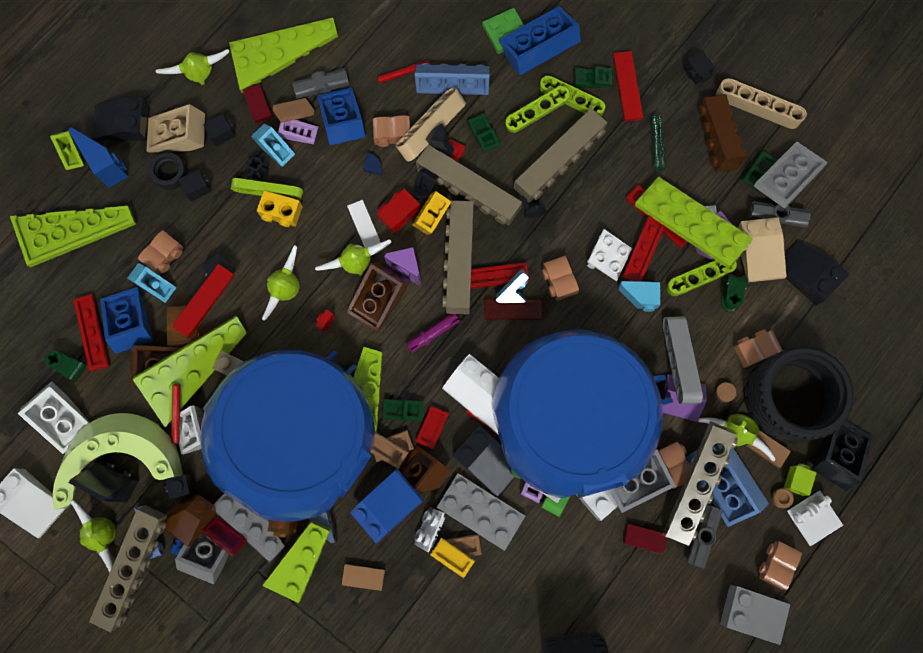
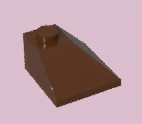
M419 446L413 449L398 470L418 494L440 488L451 473L448 468Z
M186 495L167 514L164 530L189 547L203 533L202 530L217 516L215 505L200 495Z

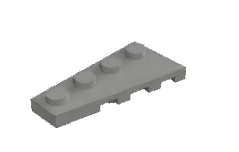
M226 494L214 504L216 513L233 529L244 536L247 542L269 563L284 548L283 543L268 520L257 516Z

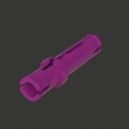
M450 314L426 331L419 332L420 335L407 342L406 346L413 354L425 344L429 345L431 340L457 323H460V320L457 319L456 314Z

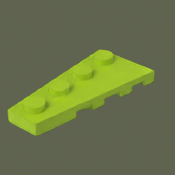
M363 347L353 378L367 397L374 418L375 432H377L383 353Z
M313 520L263 586L299 603L331 528Z

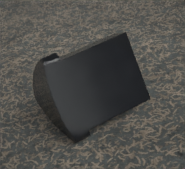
M443 124L435 127L427 136L426 141L433 148L445 155L451 156L454 148L447 140L446 128Z
M423 167L419 171L413 188L414 198L416 200L429 198L430 194L435 192L439 176Z
M522 195L525 218L539 217L547 213L541 196L529 203Z

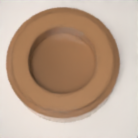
M726 382L716 388L715 394L719 401L727 403L736 397V389L732 384Z
M785 488L776 489L771 496L772 503L778 508H788L794 500L793 494Z

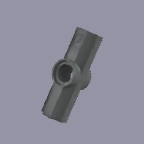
M345 69L330 73L319 71L312 74L311 78L292 82L297 99L314 94L328 93L332 89L349 85Z
M753 201L749 210L751 219L759 220L779 217L780 225L787 224L806 228L811 218L809 210L791 208L789 206L783 208L779 204L773 205ZM777 212H780L782 214V217H779L777 215Z
M709 505L705 507L704 511H706L703 522L698 524V533L692 543L686 561L702 569H705L711 546L716 541V531L723 512ZM703 531L708 533V540L706 542L701 540V533Z

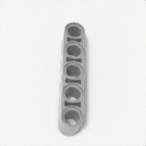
M664 317L663 331L679 404H700L703 393L687 320L685 317Z

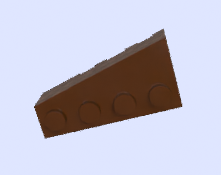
M727 95L705 97L701 105H699V114L703 117V131L707 134L706 143L708 150L711 152V165L714 167L715 173L737 170L748 156V153L741 148L743 140L741 136L736 134L738 128L736 121L731 120L733 112Z

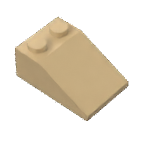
M189 104L148 118L147 152L191 151L204 147L205 127L203 124H205V113Z
M779 217L741 221L738 229L753 238L751 244L741 254L748 282L786 278L784 240Z

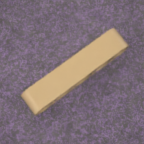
M733 79L723 80L716 91V96L726 94L730 105L790 129L797 128L807 115L806 110L799 105Z
M456 87L448 89L396 143V148L406 161L415 159L429 144L426 138L435 127L443 124L445 127L465 106L466 102Z

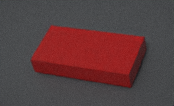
M431 406L415 442L434 450L449 413Z

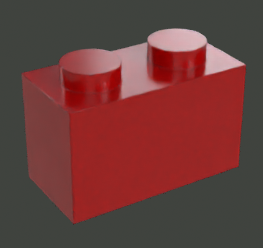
M404 188L401 192H396L388 204H383L378 209L377 215L379 220L395 234L421 210L420 203Z

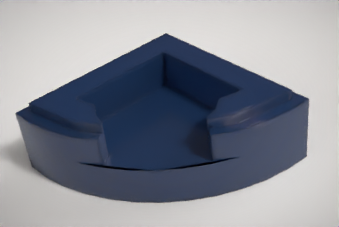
M367 153L364 172L382 175V166L379 159L373 154Z

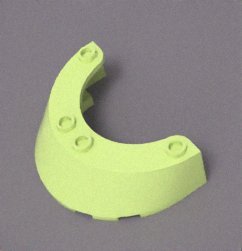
M111 414L92 421L76 434L64 454L53 488L54 510L72 507L71 500L75 499L76 487L69 484V480L81 473L91 461L107 453L122 452L138 458L147 466L152 476L158 480L183 475L179 455L175 444L171 443V437L154 421L135 414Z

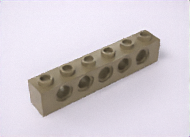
M710 421L664 528L666 537L688 546L691 540H695L698 533L696 528L699 522H703L705 518V507L713 499L714 493L712 491L715 485L718 486L721 481V470L727 466L730 459L728 454L731 448L734 449L737 444L738 438L734 430ZM716 443L722 444V448L719 451H713L712 447ZM708 462L715 463L714 467L709 470L704 468L705 464ZM701 480L707 482L702 488L696 486ZM692 499L699 500L695 506L689 505V501ZM684 517L691 518L689 523H681Z
M147 505L136 510L90 618V623L110 633L123 626L127 619L125 615L127 609L132 606L135 600L133 595L143 581L141 578L142 574L150 565V555L158 546L159 542L157 539L166 527L165 520L168 515ZM144 528L148 530V536L144 533ZM136 547L140 549L141 554L136 551ZM128 566L132 568L133 572L129 571Z

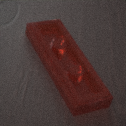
M484 300V320L542 319L541 300L499 303L497 300Z

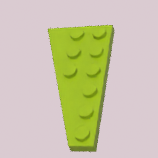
M329 18L229 42L241 93L253 84H259L265 77L272 76L293 64L299 57H305L310 54L309 51L316 47H322L337 38L338 34L334 19Z
M129 206L107 207L100 210L86 209V211L50 212L43 215L28 214L21 217L10 216L24 259L30 268L136 225Z
M234 316L132 378L164 427L172 420V385H180L181 410L214 372L212 368L221 351L229 354L246 335L247 332L237 316Z

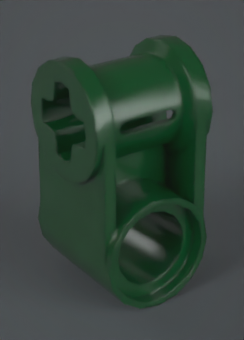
M733 274L726 275L721 301L724 311L734 312L743 304L748 283L747 278Z
M55 350L48 352L44 358V362L48 367L75 382L78 381L87 366L85 363Z

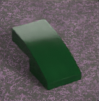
M595 66L593 69L575 67L573 70V87L603 88L612 86V68Z
M485 113L467 121L484 153L501 145Z
M762 151L742 181L758 191L754 187L755 183L778 160Z
M384 399L381 419L422 421L424 402Z

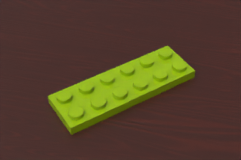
M660 177L652 183L635 203L637 208L651 215L656 221L728 269H730L753 240L752 237Z

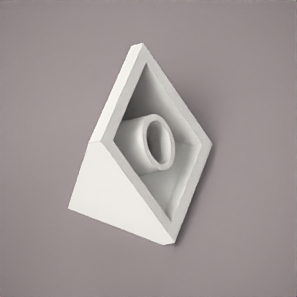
M190 406L180 412L179 447L181 455L201 449L200 434L203 410L197 406Z

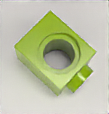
M804 464L790 466L784 488L801 496H810L816 472L811 471L810 467Z

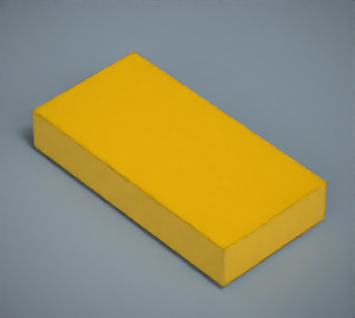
M443 538L440 539L430 554L462 578L466 576L475 560Z

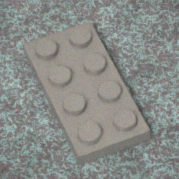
M796 142L755 183L754 187L783 208H786L828 162L799 142Z
M460 474L456 475L437 506L438 509L504 551L525 518V515Z

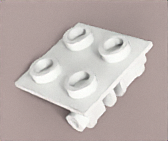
M603 229L587 261V266L591 269L596 267L617 281L632 248Z
M820 490L787 511L809 546H812L843 526L830 506L832 500L827 495L824 497Z
M429 507L423 515L421 528L415 534L414 544L426 552H429L434 547L437 539L435 536L438 537L437 531H440L439 526L442 527L445 513Z

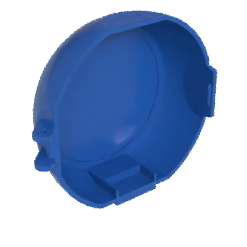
M572 329L553 333L530 342L516 353L506 365L497 382L492 400L493 417L508 465L526 483L545 494L557 498H565L576 494L578 498L628 485L627 480L636 478L648 465L656 451L663 425L662 406L674 403L672 398L661 400L656 383L666 380L665 375L653 376L645 362L630 347L609 335L596 331Z
M277 350L255 356L237 366L227 375L206 406L201 424L200 440L203 461L212 482L226 495L263 519L292 522L313 518L326 513L332 508L339 496L344 498L371 458L369 453L373 449L375 441L374 418L371 407L363 390L351 376L356 370L357 365L353 364L347 371L333 362L338 354L335 350L326 358L301 350Z

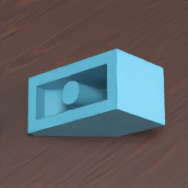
M263 124L251 136L282 167L295 155L276 131L266 124Z
M140 263L136 265L127 278L165 303L176 289L174 285Z
M621 281L618 290L637 309L652 312L660 306V282Z

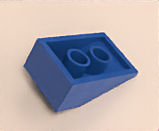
M352 87L317 95L329 145L365 137L362 118Z
M72 127L68 129L94 175L108 188L128 177L125 172L127 167L114 152L110 153L105 147Z
M138 287L100 299L105 341L115 354L129 350L133 345L140 346L153 341L150 324Z
M397 469L350 513L374 542L378 543L423 501V498Z

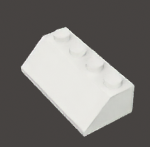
M469 354L457 367L442 389L498 435L493 417L492 400L499 378Z

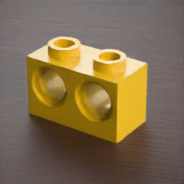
M263 191L257 212L261 219L266 222H272L273 220L279 222L284 227H289L290 225L296 227L303 206L299 200ZM274 205L271 211H267L269 206ZM292 210L289 216H284L286 211Z
M436 191L431 193L412 225L426 235L432 234L451 201Z

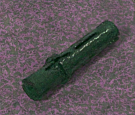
M661 115L651 117L653 141L651 154L654 156L655 171H662L666 168V148L664 147L663 117Z

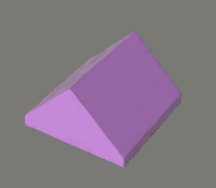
M413 248L386 253L384 257L389 268L420 286L421 280Z
M668 374L662 400L672 398L674 403L662 406L663 413L698 422L707 401L706 384L701 383L703 398L700 404H679L673 376Z

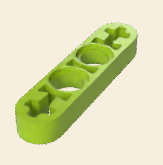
M545 76L541 79L540 90L543 94L555 89L556 86H564L570 92L569 100L565 103L566 105L585 114L591 108L594 110L596 106H599L596 113L600 116L603 115L605 104L602 100L552 76ZM551 83V86L545 87V84ZM558 92V97H556L555 100H556L557 98H559V97H561L562 99H564V97L561 96V95L559 94V92ZM582 97L585 99V103L580 105L576 103L575 99Z
M564 86L556 87L509 115L506 119L507 130L516 133L561 107L569 100V90ZM558 92L565 93L564 99L559 97L555 100L556 104H554L553 99L558 97ZM542 101H549L551 106L548 109H542L540 106ZM527 110L535 112V116L531 119L526 118L524 114ZM521 114L522 119L525 123H522V120H520L519 122H517V127H514L513 125L509 126L511 125V120H514L515 122L520 119L519 115Z
M233 178L231 183V190L238 193L262 196L263 191H267L299 201L302 200L303 189L295 186Z
M715 260L671 279L667 284V291L672 296H679L732 273L736 269L737 263L735 261L730 269L725 267L719 270L722 264ZM706 268H712L715 271V276H707L705 273ZM695 275L698 278V283L691 284L688 277ZM684 281L685 285L681 286L678 291L672 288L674 283L679 285Z

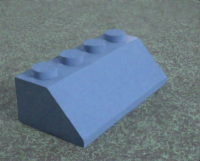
M428 63L417 65L415 70L417 93L444 94L448 89L456 87L460 94L489 95V66H467L465 64L457 66L448 64L430 65Z
M716 443L712 447V450H721L722 444ZM732 448L728 454L730 456L729 462L721 470V481L718 486L715 485L712 491L714 493L712 503L716 508L723 511L721 517L728 527L760 513L769 504ZM698 449L686 456L688 463H693ZM708 462L704 468L712 469L715 463ZM704 480L699 481L702 487L707 483Z

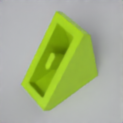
M69 131L50 136L66 170L85 165L83 154Z

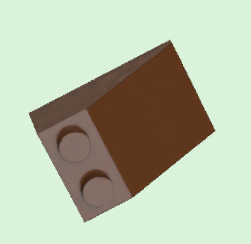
M380 261L371 263L346 312L378 332L404 295L410 280Z
M133 345L130 352L129 387H137L132 379L134 376L178 351L181 347Z

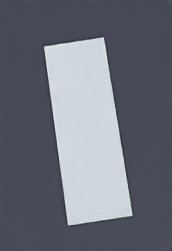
M363 200L348 205L347 207L364 247L381 243Z

